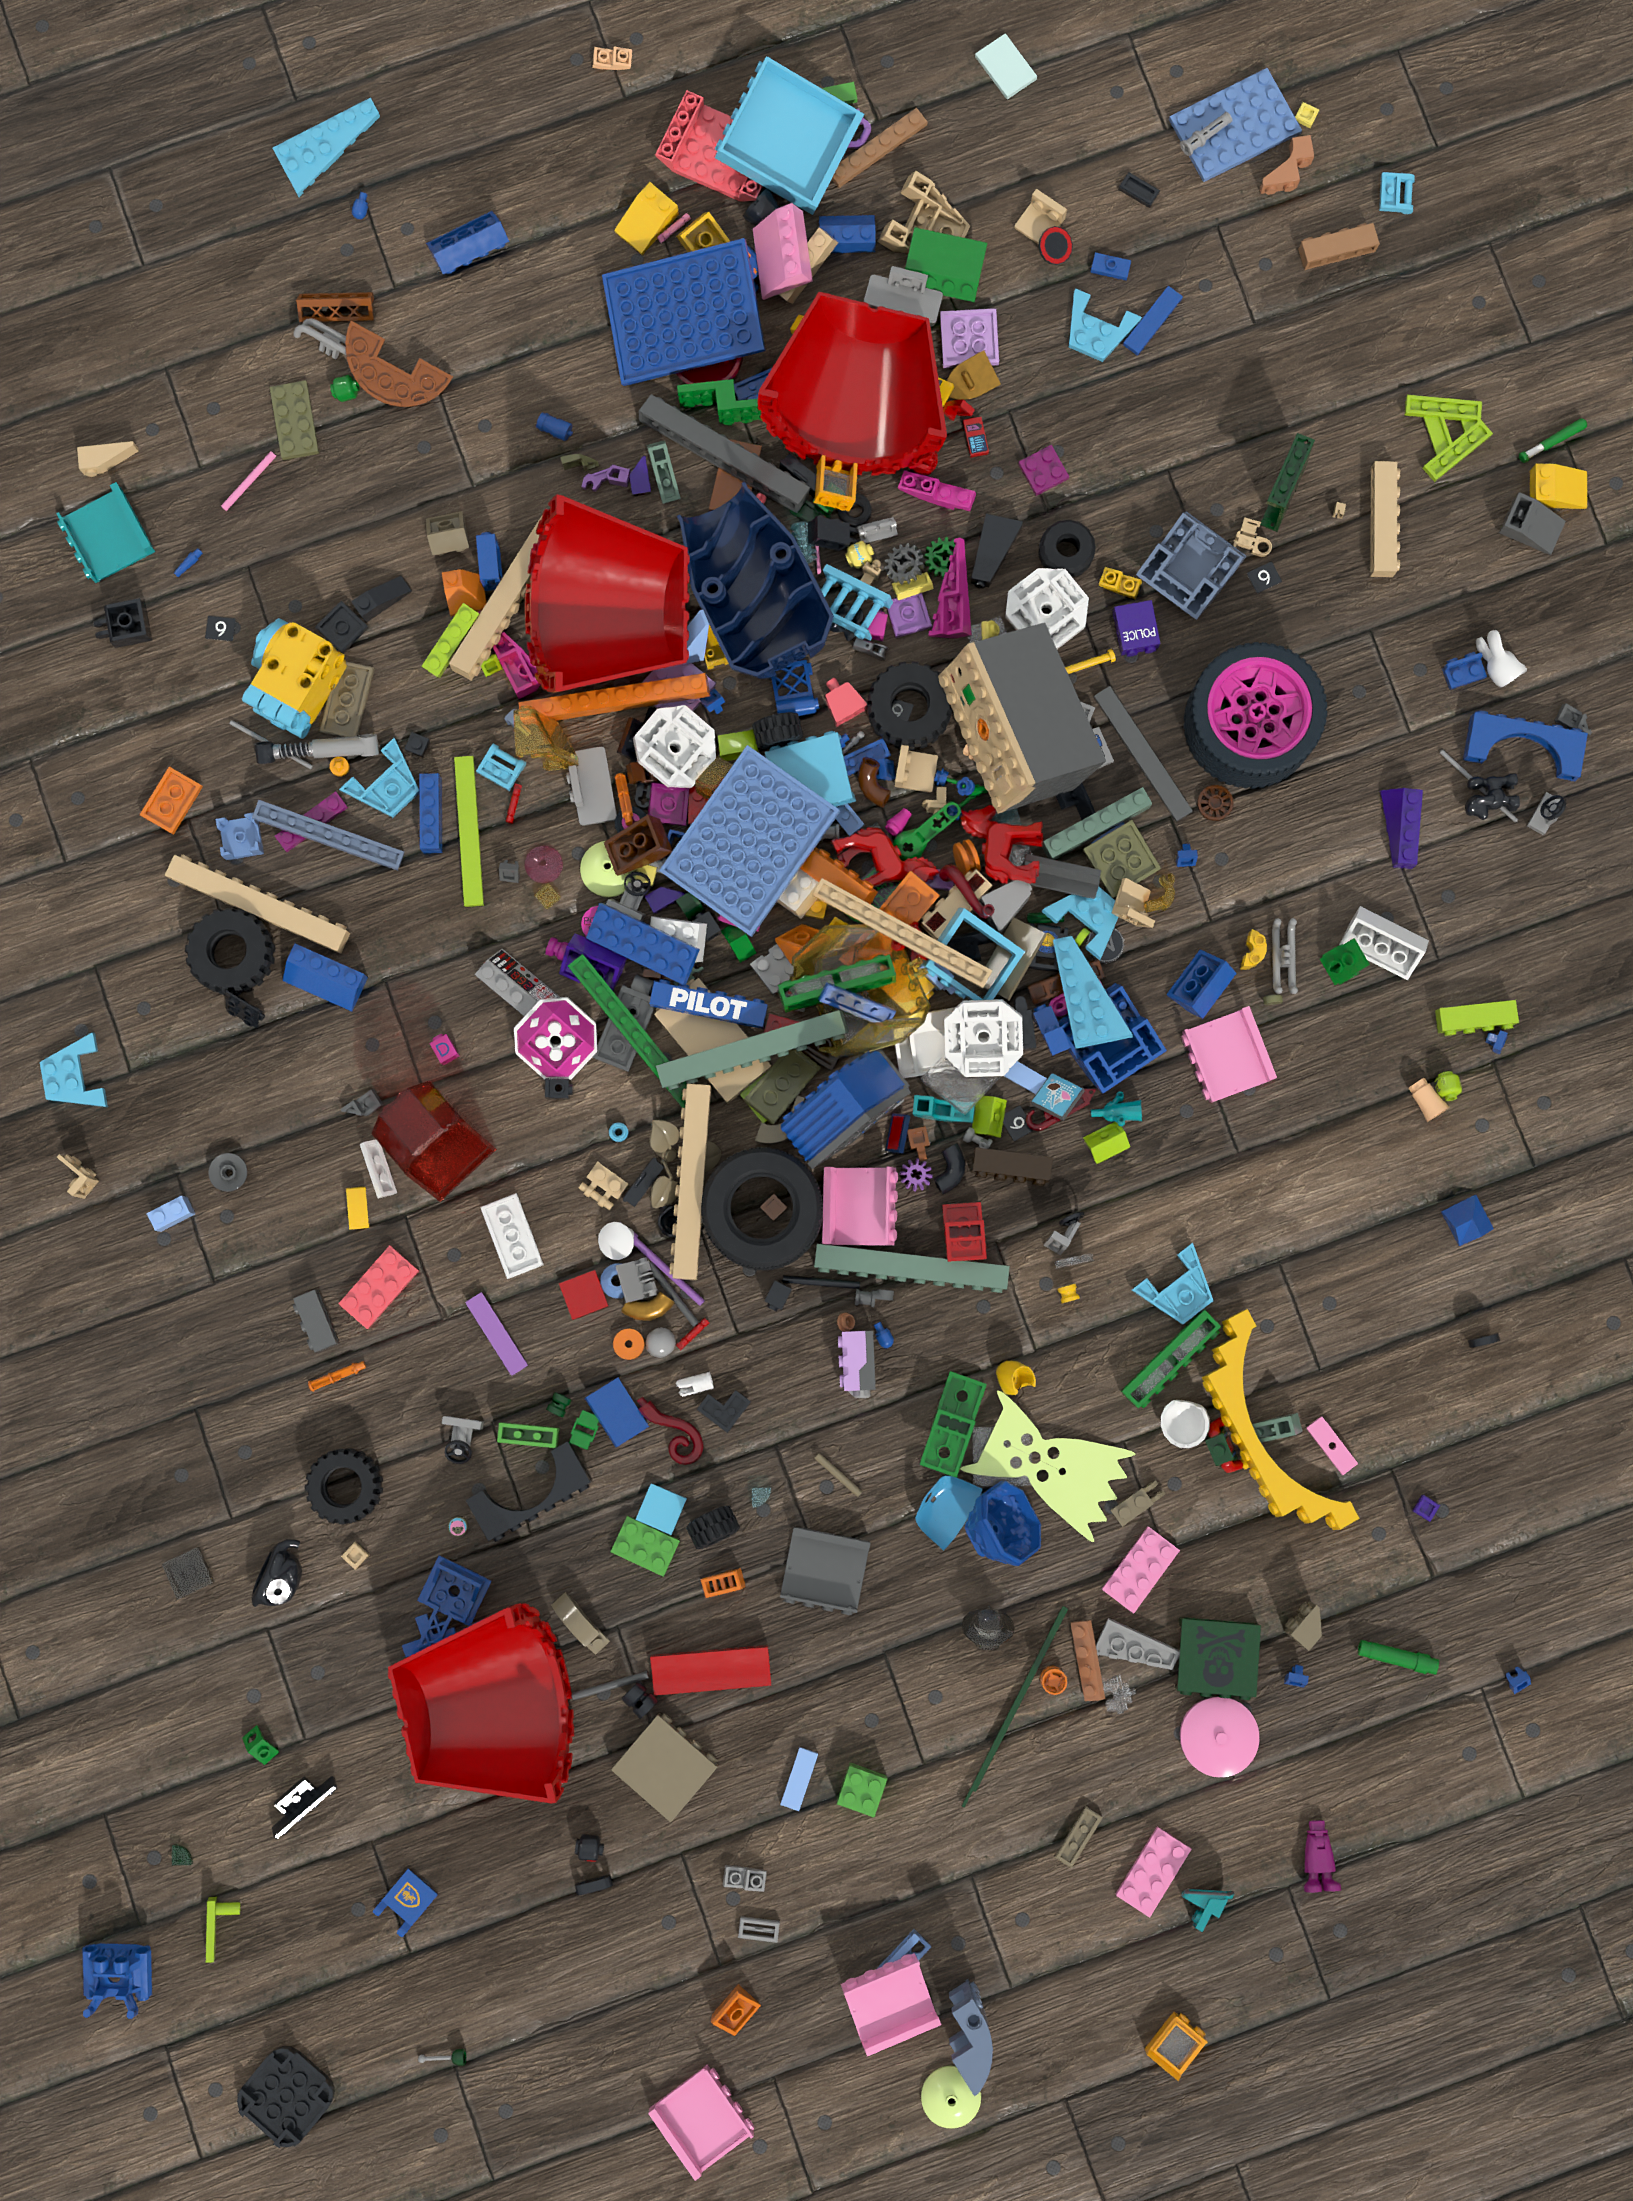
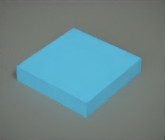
M651 1483L636 1520L672 1535L687 1498Z

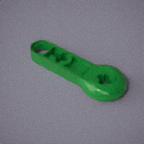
M954 801L948 802L918 828L898 834L893 841V846L899 848L901 852L899 858L901 861L913 857L920 858L927 843L958 818L961 812L960 805ZM950 805H954L958 809L957 814L954 816L947 813V808ZM943 811L944 815L950 820L947 822L944 819L941 822V827L938 825L934 827L933 819H940L943 816L940 813ZM904 843H907V844L912 843V844H913V846H912L913 850H912V851H910V850H906V851H905V850L903 849V848H905V845H903V844H904Z

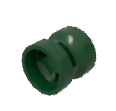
M554 1392L553 1400L548 1404L546 1410L563 1418L566 1413L565 1409L572 1400L560 1393Z

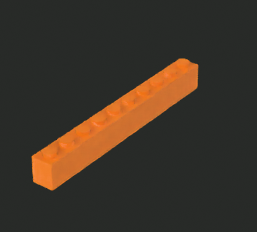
M705 673L518 703L521 722L524 725H532L710 697L708 677Z

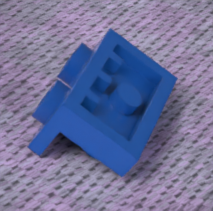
M1472 652L1465 655L1463 659L1453 658L1446 662L1447 664L1442 668L1449 690L1487 677L1481 661L1482 653L1476 654Z

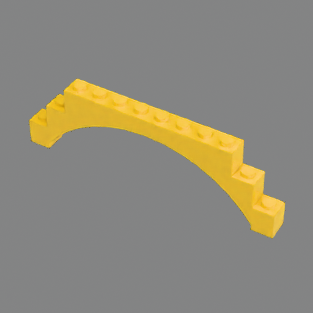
M1248 1309L1240 1311L1222 1321L1224 1325L1223 1330L1231 1339L1212 1349L1214 1353L1213 1358L1221 1367L1202 1377L1204 1381L1203 1386L1207 1392H1210L1214 1407L1217 1410L1219 1409L1223 1424L1229 1428L1232 1441L1238 1445L1241 1451V1458L1247 1462L1250 1468V1475L1257 1481L1260 1486L1259 1491L1261 1495L1268 1501L1270 1512L1275 1517H1281L1297 1509V1516L1304 1524L1312 1523L1326 1516L1325 1521L1333 1530H1340L1360 1519L1350 1501L1338 1502L1330 1500L1302 1487L1281 1470L1268 1455L1250 1421L1243 1391L1244 1356L1251 1331L1256 1327V1324Z

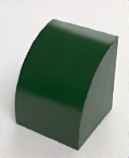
M689 892L676 900L689 921L694 920L697 914L703 911L704 913L706 912L699 900Z

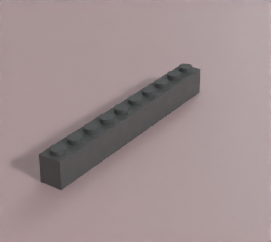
M651 394L640 408V422L795 513H798L808 499L810 487L805 482L798 481L788 472L776 468L773 463L764 461L757 454L744 449L742 445L735 444L728 440L725 435L713 431L708 425H703L694 417L682 413L677 407L670 406L662 398Z

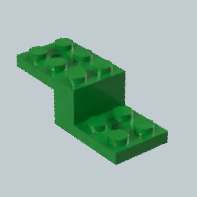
M733 379L677 385L680 407L691 408L699 404L710 406L713 403H717L719 424L732 425L734 422L750 423L753 420L762 421L760 417L761 410H758V398L736 401Z
M951 1371L949 1372L919 1465L957 1478L987 1384ZM961 1390L966 1391L968 1395L964 1402L958 1401L956 1397L957 1393ZM941 1447L949 1448L950 1454L947 1458L939 1456V1449Z

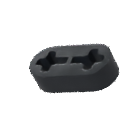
M645 773L646 778L650 780L649 773ZM640 781L637 783L635 802L640 809L645 810L649 808V802H645V805H642L639 799H642L643 794L646 793V798L649 800L651 783L648 784L647 789H644V783Z
M611 1875L581 1881L575 1884L576 1894L584 1895L607 1889L613 1886Z

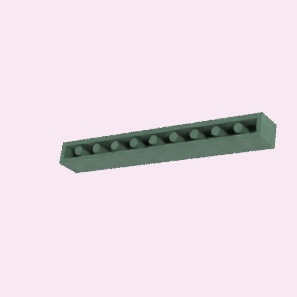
M838 1010L657 1065L656 1068L662 1088L668 1087L669 1090L679 1088V1084L683 1082L693 1084L698 1082L697 1078L703 1076L705 1079L716 1077V1072L723 1071V1074L734 1071V1067L741 1065V1068L752 1066V1062L756 1060L762 1063L771 1060L770 1056L776 1054L778 1057L789 1055V1050L796 1049V1052L808 1049L807 1045L812 1043L815 1046L825 1044V1040L833 1038V1041L845 1038L844 1034L849 1032L843 1012Z
M817 1244L814 1268H818V1272L829 1273L831 1269L837 1270V1274L849 1275V1272H856V1276L868 1277V1274H874L876 1279L887 1280V1276L895 1277V1281L906 1282V1278L914 1279V1283L919 1284L933 1281V1285L945 1286V1283H951L952 1287L964 1289V1285L972 1286V1290L983 1291V1287L991 1288V1292L1002 1293V1290H1007L1010 1267L969 1261L947 1262V1259L823 1244Z

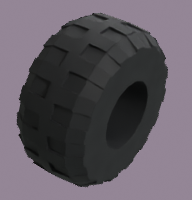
M1058 521L1050 525L1041 537L1039 543L1041 564L1044 568L1066 569L1072 578L1080 576L1090 567L1094 559L1095 539L1090 530L1078 521ZM1062 542H1070L1076 546L1078 553L1072 557H1065L1058 552L1056 546Z

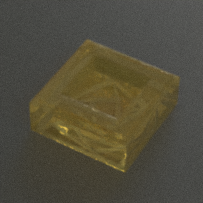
M549 883L534 895L546 910L561 899Z

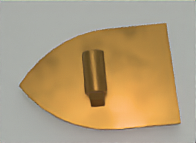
M984 350L960 363L947 379L948 382L954 384V389L949 396L953 399L966 400L976 398L1001 384Z

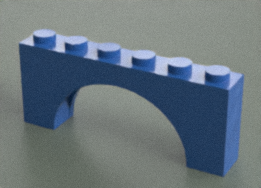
M1477 711L1470 716L1463 760L1482 764L1487 759L1488 752L1495 743L1507 738L1521 737L1539 743L1551 754L1556 765V778L1576 781L1581 777L1588 733L1582 732L1578 728L1569 730L1564 729L1561 725L1548 726L1541 721H1534L1532 723L1527 722L1524 718L1511 719L1503 714H1496L1495 716L1488 714L1487 711Z

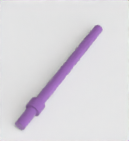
M634 1232V1245L701 1306L705 1300L684 1280L673 1279V1274H670V1267L638 1239L639 1236Z

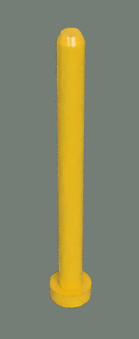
M1109 649L1106 654L1067 666L1065 669L1070 674L1106 661L1112 663L1116 661L1115 654L1112 649Z

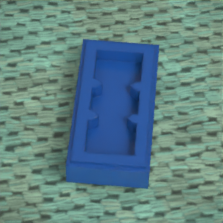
M1095 253L1091 273L1127 281L1131 260Z

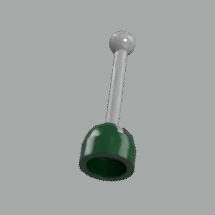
M465 2048L456 2049L449 2056L425 2057V2055H420L418 2061L424 2063L425 2061L451 2060L455 2065L464 2066L466 2065L467 2054Z

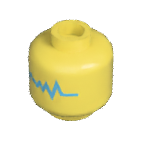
M859 541L847 548L845 556L851 567L854 566L856 569H860L866 562H869V564L872 562L871 555L874 554V551L870 544L866 545L864 541Z

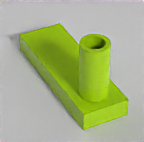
M217 1897L208 1898L206 1963L214 1962L216 1915H240V1902L217 1903Z

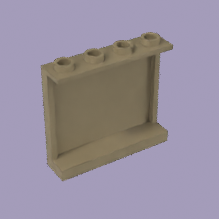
M658 1713L611 1770L671 1823L717 1769L718 1764L716 1763L717 1759L708 1752L706 1754L701 1750L702 1745L695 1739L691 1741L686 1736L687 1732L680 1726L676 1728L672 1724L673 1720L664 1713L662 1715Z

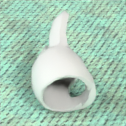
M1492 630L1487 635L1489 648L1482 637L1476 639L1477 650L1479 653H1482L1483 658L1488 662V674L1497 686L1504 687L1527 671L1525 665L1520 663L1513 653L1504 651L1501 637L1497 630Z

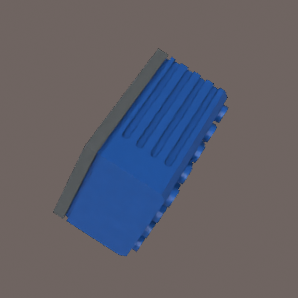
M868 1051L850 1064H846L839 1071L837 1070L828 1077V1081H824L817 1087L818 1090L816 1092H811L805 1097L806 1100L804 1102L802 1101L794 1107L795 1110L793 1112L791 1111L783 1117L784 1122L781 1124V1130L787 1134V1138L793 1142L794 1147H797L800 1155L804 1156V1160H809L807 1164L811 1169L853 1143L911 1093L907 1086L903 1087L905 1084L880 1052L874 1051L870 1053Z

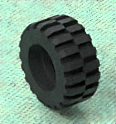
M343 1448L327 1452V1454L320 1456L316 1463L312 1464L310 1467L311 1472L307 1473L306 1476L308 1483L305 1485V1491H308V1496H306L307 1502H311L312 1506L310 1508L313 1512L317 1511L319 1513L318 1517L327 1519L328 1522L333 1524H347L361 1520L372 1513L375 1509L374 1507L381 1500L379 1497L383 1493V1487H381L383 1476H380V1468L378 1465L375 1466L374 1460L371 1457H367L366 1453L362 1451ZM350 1468L360 1477L361 1493L357 1500L351 1504H338L332 1500L328 1493V1478L336 1469Z

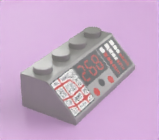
M503 949L487 959L475 973L483 983L523 1016L540 999L560 998V996Z

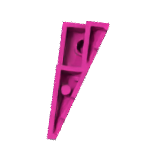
M962 538L954 539L955 548L953 555L949 557L950 566L948 572H945L938 597V610L933 615L935 621L932 631H929L930 637L960 638L972 635L965 545Z

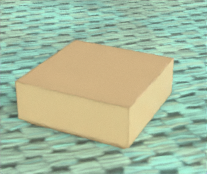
M354 1542L341 1557L356 1570L369 1554L357 1542Z

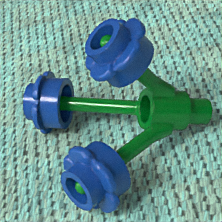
M944 768L941 771L937 770L934 779L937 782V786H944L947 781L957 785L960 795H968L959 804L961 808L976 796L987 793L985 786L975 785L969 777H963L962 780L958 781L947 777L949 772L945 771ZM954 805L948 806L947 813L951 816L956 815L958 812L957 807ZM960 812V815L958 816V818H956L955 820H957V821L959 820V817L962 815L961 812Z

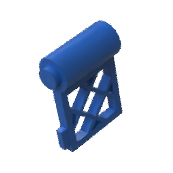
M807 660L796 661L781 669L787 673L782 680L776 676L771 677L778 714L793 712L799 716L815 714L816 709H819L818 699L813 697L809 675H813L811 663H807ZM804 666V673L801 677L793 673L796 667ZM790 675L798 680L793 687L785 683ZM800 682L807 686L808 692L800 693L796 690ZM782 685L790 690L787 695L778 696V690Z

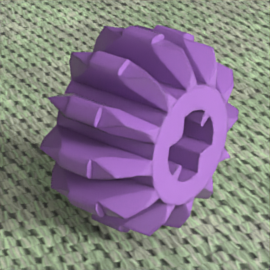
M916 1159L915 1165H913L911 1160H908L910 1168L903 1164L902 1168L907 1172L902 1171L900 1175L906 1176V1178L901 1180V1183L909 1182L906 1185V1189H909L912 1184L913 1191L917 1190V1185H919L921 1190H924L922 1182L929 1186L930 1182L925 1178L930 1179L932 1175L926 1174V1172L931 1170V1167L923 1168L927 1163L926 1161L920 1166L919 1159ZM913 1170L921 1173L919 1180L911 1177Z

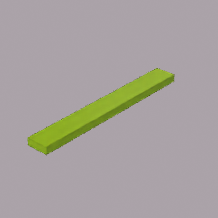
M474 756L454 757L464 906H484Z

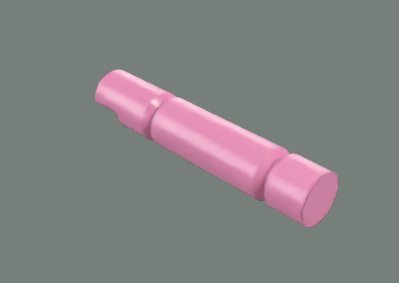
M687 213L684 214L682 218L678 219L657 237L659 242H664L670 235L680 229L691 219Z

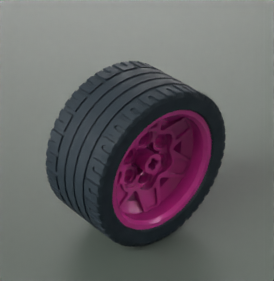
M1253 642L1252 644L1245 643L1244 645H1237L1235 648L1232 647L1222 652L1207 665L1189 696L1185 707V722L1183 724L1185 738H1187L1186 742L1190 747L1189 750L1191 754L1193 753V757L1198 761L1200 767L1204 768L1205 772H1209L1210 776L1216 777L1218 781L1225 782L1227 785L1254 789L1281 782L1282 779H1286L1302 765L1319 742L1325 729L1327 717L1326 694H1324V687L1321 685L1320 678L1317 677L1318 674L1315 670L1313 671V667L1307 664L1304 658H1300V655L1297 653H1293L1292 650L1285 649L1280 645L1267 644V642ZM1246 683H1253L1250 688L1245 685ZM1255 695L1263 696L1264 701H1257ZM1226 697L1231 707L1221 710L1222 701ZM1237 699L1244 700L1246 705H1238ZM1269 708H1274L1277 711V715L1270 714ZM1232 717L1239 718L1240 724L1233 723ZM1287 717H1289L1288 728L1282 721ZM1264 726L1271 727L1272 733L1265 732ZM1226 731H1237V742ZM1245 731H1252L1254 737H1247ZM1262 739L1273 744L1268 747L1258 748Z

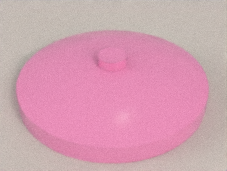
M1212 1696L1198 1701L1187 1711L1180 1727V1744L1184 1755L1197 1770L1213 1777H1228L1243 1771L1254 1759L1259 1746V1729L1251 1712L1240 1702L1232 1698Z

